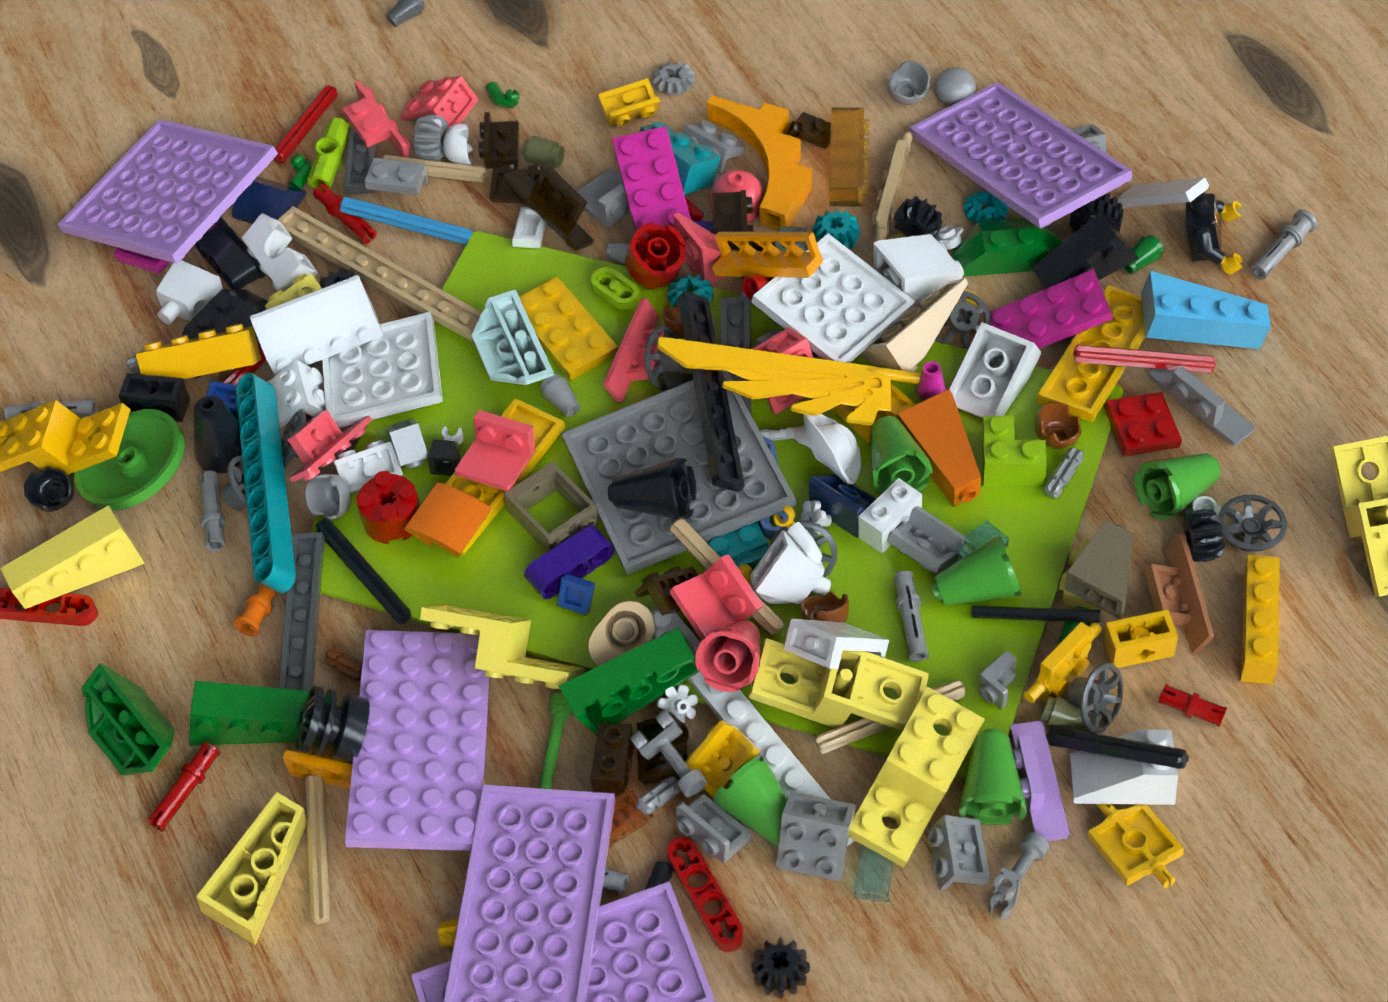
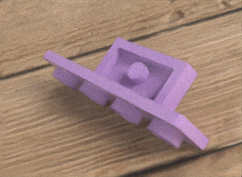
M1034 721L1011 725V735L1015 750L1012 751L1016 767L1020 769V782L1024 798L1027 800L1034 833L1040 834L1047 841L1067 839L1069 837V829L1043 722Z

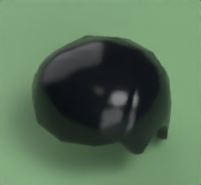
M49 466L42 471L31 472L24 483V496L31 505L45 512H54L64 508L69 504L74 494L73 481L67 473Z

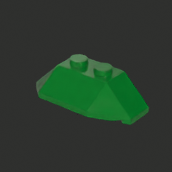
M1026 218L980 221L976 223L962 243L954 250L953 260H957L961 264L964 271L962 277L1034 271L1031 267L1063 241L1048 228L1043 227L1040 229Z
M99 663L81 687L82 696L85 697L88 734L121 775L128 776L153 772L171 748L175 728L142 688L106 665Z

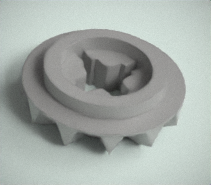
M668 61L667 66L659 65L658 71L653 72L654 87L659 92L667 95L685 93L692 88L695 82L694 71L690 69L689 64L682 65L680 61L676 64H671Z

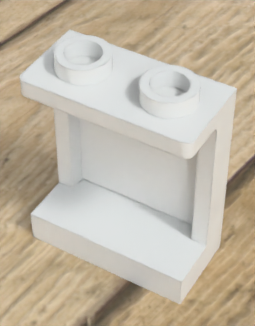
M791 619L784 650L829 669H838L843 650L866 651L885 658L889 640L845 622Z

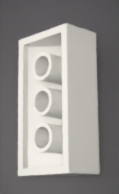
M359 275L250 316L265 357L274 375H277L295 360L309 365L383 336L376 312Z

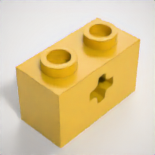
M1163 610L1106 622L1103 644L1110 663L1114 664L1117 668L1174 657L1178 634L1169 610Z

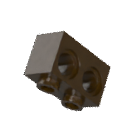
M599 722L590 777L593 792L614 793L616 800L626 801L634 752V744L630 739L633 735L632 724Z

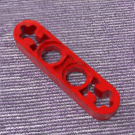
M0 587V619L86 626L94 622L98 616L97 607L90 596L70 593L25 610H17L20 602L11 589ZM50 604H61V607L56 612H46V608Z
M686 837L673 839L667 846V859L669 865L673 868L675 876L715 946L723 952L736 951L741 947L744 939L743 928L695 843ZM681 849L684 853H687L689 866L685 867L684 860L680 855L677 856L676 851ZM694 874H701L707 880L701 887H693L688 883V879ZM708 901H717L722 905V908L716 914H708L703 910V906ZM722 921L725 922L727 930L730 933H734L733 939L729 940L726 936L723 937L720 925Z

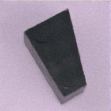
M1098 213L1031 268L1045 288H1049L1092 269L1095 270L1098 280H1101L1136 261L1139 257L1124 237L1101 213Z

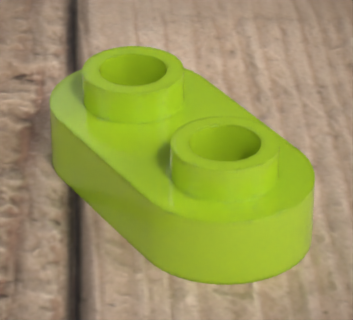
M601 267L591 274L592 290L620 310H630L638 305L640 301L638 286L615 269Z

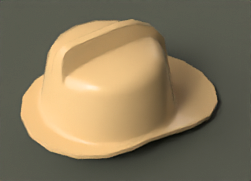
M626 601L618 603L606 614L589 637V654L597 666L651 640L654 635L655 622L648 608L639 602Z

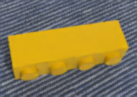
M240 323L225 327L226 332L216 334L215 329L198 333L199 337L189 339L188 335L172 338L170 344L161 345V341L144 344V349L136 353L140 372L142 375L188 379L254 365L261 360V355L253 326L243 328V324Z
M1247 555L1243 573L1240 682L1270 685L1274 683L1279 657L1280 557Z

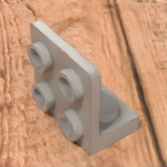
M790 791L782 813L776 867L792 872L841 881L844 872L848 835L855 816L856 804Z

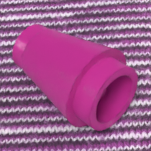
M934 361L924 364L920 382L916 388L917 394L923 401L946 391L941 366Z

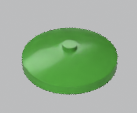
M142 409L130 412L117 457L74 472V482L77 491L88 504L100 510L108 505L112 511L123 510L147 500L165 486L182 461L185 451V437L182 429L169 414L160 410Z

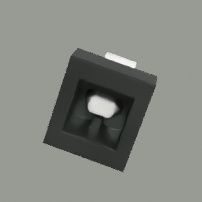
M447 426L442 429L443 440L433 439L427 458L431 474L452 476L455 468L461 461L457 446L463 441L462 428L459 427L457 434L449 436Z

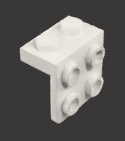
M295 360L267 381L276 389L280 428L286 425L299 409H303L305 413L312 417L326 410L323 376L316 368H311L299 360Z

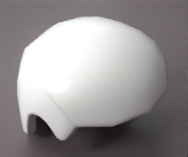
M456 123L449 127L444 137L443 150L451 163L472 165L473 160L468 158V153L473 151V148L467 143L469 128L465 123Z

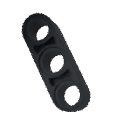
M219 225L206 231L202 238L195 243L202 257L231 289H241L259 279V273L253 262Z

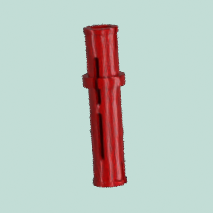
M324 183L319 184L320 188L324 190L323 192L318 187L314 189V198L319 200L331 216H336L363 243H370L366 235L372 241L375 239L377 231L361 217L340 211L342 196L336 195Z
M203 742L189 764L184 763L180 776L151 815L147 817L146 821L155 828L158 825L157 830L163 832L196 785L203 783L205 780L204 774L221 754L215 746L212 745L209 748L210 743Z

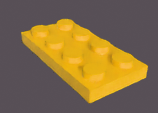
M557 276L519 296L542 348L570 381L616 356L619 349L617 344Z

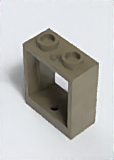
M553 461L504 493L507 511L546 552L584 528L596 526L599 523L597 505ZM557 490L579 513L548 533L527 510Z

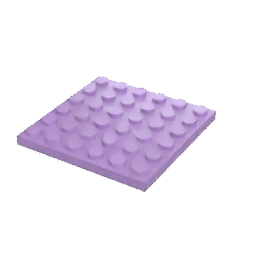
M159 119L58 223V226L66 234L177 264L194 244L202 238L206 231L219 220L220 216L236 201L241 193L252 184L253 180L269 165L278 153L272 145Z

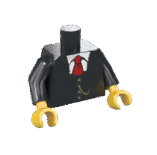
M1201 193L1191 202H1186V231L1193 262L1209 260L1217 265L1221 263L1223 270L1229 275L1242 269L1240 265L1243 261L1241 256L1234 253L1229 257H1225V253L1221 248V216L1226 222L1241 217L1242 215L1236 211L1241 208V204L1238 201L1224 205L1223 201L1216 199L1215 194Z

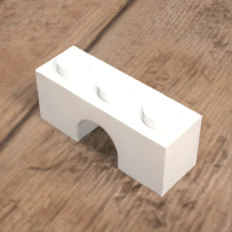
M261 213L242 236V240L248 246L247 252L261 264L259 266L261 271L272 279V286L277 291L282 290L284 292L293 286L291 284L293 280L304 273L306 276L312 273L315 277L318 271L306 255L288 247L286 248L293 238L282 223Z

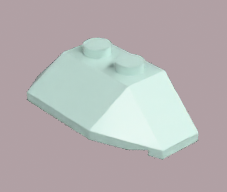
M516 289L488 298L485 309L472 333V340L490 380L528 385L554 376L551 365Z

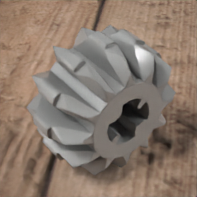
M428 115L417 119V125L414 126V135L412 136L414 138V152L420 159L440 160L446 156L443 150V141L448 130V122L443 117Z

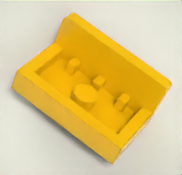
M648 78L598 94V101L608 127L615 124L618 127L630 123L631 119L640 116L641 118L651 117L656 114L660 106L659 97H655Z
M721 720L708 731L707 737L701 745L689 754L686 764L691 771L698 769L707 780L704 789L714 797L721 786L727 790L731 782L730 777L743 765L755 758L761 750L736 726Z

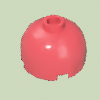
M735 169L719 175L712 184L709 199L712 213L713 193L746 190V197L752 196L753 213L747 214L748 223L758 218L760 215L759 207L764 198L761 182L752 173L745 170Z

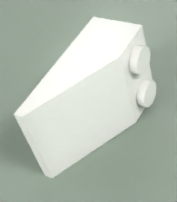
M981 322L949 389L953 394L957 408L982 419L983 416H1004L1029 380L1041 355V351L1036 344Z
M1136 730L1117 737L1174 747L1172 730ZM1084 751L1070 753L1073 803L1175 805L1178 781L1177 768Z

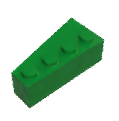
M677 627L559 685V688L575 717L597 736L599 722H622L664 695L666 689L670 687L675 688L700 672V669L698 671L696 667V652L688 638Z
M195 681L190 712L189 746H199L203 742H208L210 745L296 742L299 713L309 691Z

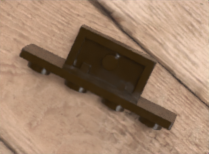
M551 166L543 168L537 182L522 169L504 175L503 180L569 247L578 251L592 245L594 239L577 224L588 202Z

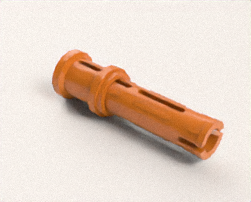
M261 584L255 594L247 597L245 609L233 621L235 628L245 635L257 636L260 632L259 625L264 617L270 615L272 611L271 602L277 592Z

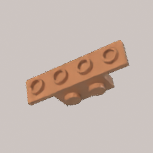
M1178 533L1163 549L1168 566L1149 564L1144 573L1155 612L1169 610L1174 625L1185 627L1192 653L1198 654L1214 638V632L1186 535Z

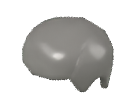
M902 62L899 68L892 72L889 77L888 91L896 101L904 105L918 103L928 92L930 74L926 67L917 62Z
M959 67L948 68L940 73L934 87V93L937 94L939 101L948 105H953L976 92V84L972 75L967 70Z
M336 474L316 475L307 482L305 501L313 515L337 519L343 516L349 509L351 502L350 488Z

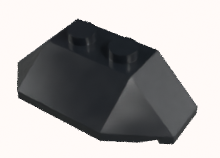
M222 289L184 327L182 336L188 335L189 339L199 337L198 333L215 329L216 334L226 332L225 327L240 323L243 324V328L253 326L250 316L267 310L264 305L268 302L246 289Z

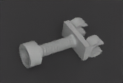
M664 709L655 716L664 731L649 741L638 730L630 739L639 752L648 760L661 751L681 778L678 782V787L686 797H691L705 787L707 780L698 769L691 771L672 746L671 742L681 735L683 731L673 717Z
M1034 832L1027 833L1019 845L1022 855L1013 869L1009 870L1003 867L1000 875L994 880L992 889L994 896L990 900L989 913H992L994 906L1003 905L1005 909L1002 912L1001 920L1008 918L1012 907H1015L1017 904L1022 878L1032 862L1041 861L1050 848L1048 841L1040 834Z

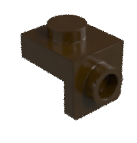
M802 112L796 121L793 120L789 125L788 135L826 149L831 143V123Z

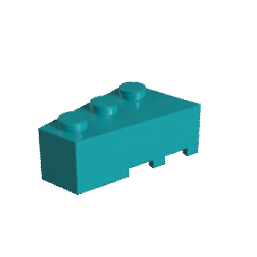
M653 122V124L640 128V132L663 126L667 127L684 195L712 186L721 156L712 152L709 146L697 144L691 141L689 136L676 133L668 129V125L661 122Z

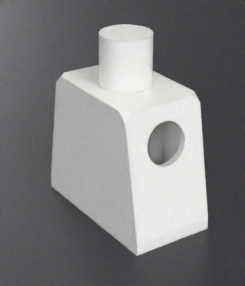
M182 260L177 264L173 263L156 290L162 307L157 313L158 318L168 325L177 316L191 321L223 289L220 277Z

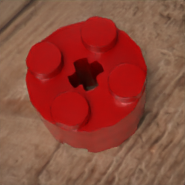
M654 222L647 223L633 234L625 257V266L631 277L646 289L655 290L658 287H664L672 283L678 276L684 263L686 242L681 233L668 224L663 226L653 225Z
M389 471L378 472L374 478L362 486L356 497L357 507L366 534L374 541L389 544L388 540H397L402 537L403 540H407L412 535L405 531L404 528L420 507L415 485L404 476L391 474Z

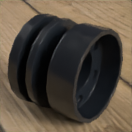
M312 686L301 707L297 721V752L307 754L312 746V755L318 757L321 756L326 745L329 744V757L331 760L353 764V757H358L368 725L369 699L345 694L339 706H336L337 695L335 690H328L324 696L323 687Z

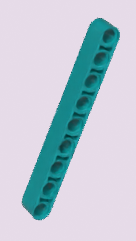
M246 373L237 383L236 397L253 576L258 583L283 594L293 586L296 573L276 389L258 376Z

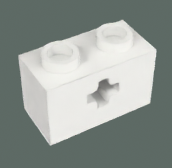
M898 478L858 516L859 538L883 554L892 545L887 542L891 531L908 522L913 508L916 506L922 508V494Z

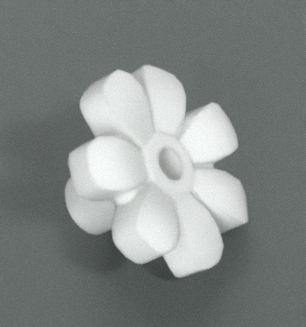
M807 500L803 503L804 511H801L800 521H810L822 527H829L832 519L825 511L820 510V501Z
M680 684L677 690L674 687L666 689L664 693L667 698H658L657 707L665 709L666 712L672 713L677 719L685 723V717L688 719L695 717L696 711L691 706L697 704L698 699L694 694L688 695L689 688Z

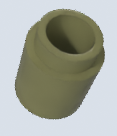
M532 136L529 140L525 141L522 153L525 156L526 162L543 167L551 166L552 168H558L563 162L565 149L563 146H559L558 142Z

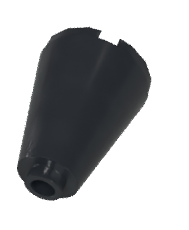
M206 396L201 398L194 406V455L204 470L222 474L227 473V467L232 458L242 456L239 420L219 397Z
M675 458L614 478L608 486V498L616 508L678 520L689 519L694 512V509H689L690 501L696 500L697 495L694 471L691 466H685L684 463L688 460L685 458Z

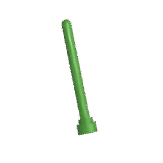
M553 693L550 696L548 709L553 718L538 788L551 789L564 723L573 714L563 693Z

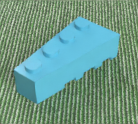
M1154 271L1149 272L1141 292L1146 338L1260 349L1271 327L1267 304Z

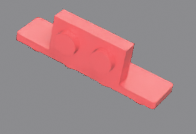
M360 81L355 82L359 101L342 108L347 121L367 148L388 139L399 156L410 157L408 151L411 150V145L407 137L399 134L395 121L387 118L383 105L375 102L371 89L365 88Z
M647 298L640 299L603 383V386L616 403L623 402L632 381L649 379L644 361L645 346L649 335L655 329L659 315ZM660 332L658 336L663 337L664 332ZM652 342L650 354L658 353L659 350L654 347ZM650 360L651 370H653L659 363L658 361Z
M326 409L306 423L287 439L304 464L289 477L292 483L301 478L306 482L320 473L318 467L322 468L336 459L334 453L339 454L351 446L350 439L353 441L366 433L364 427L372 421L371 417L367 416L341 431Z

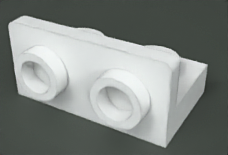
M383 440L376 441L367 445V450L358 453L355 450H350L338 455L339 459L334 461L338 475L348 484L351 495L359 492L362 486L374 478L378 472L389 471L391 474L403 476L391 441L384 443Z

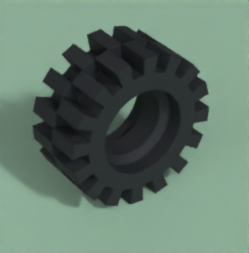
M1106 193L1104 196H1100L1096 200L1074 210L1069 220L1070 228H1073L1072 232L1075 233L1094 218L1091 217L1092 215L1096 216L1098 213H1101L1120 232L1124 212L1122 204L1117 203L1118 199L1116 197L1109 199L1110 194Z

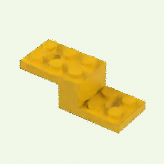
M54 400L44 405H39L27 412L19 413L17 416L0 421V472L30 461L41 470L49 466L63 470L69 475L117 457L131 409L121 403L81 419L60 402Z

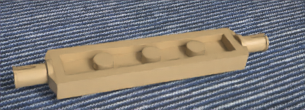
M909 132L902 133L901 140L897 139L895 149L889 151L887 165L890 168L889 170H884L882 186L885 187L884 190H879L877 206H879V210L873 211L871 226L876 227L874 242L887 240L908 154L911 151L910 145L913 135Z

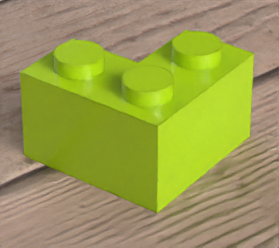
M983 416V486H1045L1047 468L1046 440H1015L1014 416Z

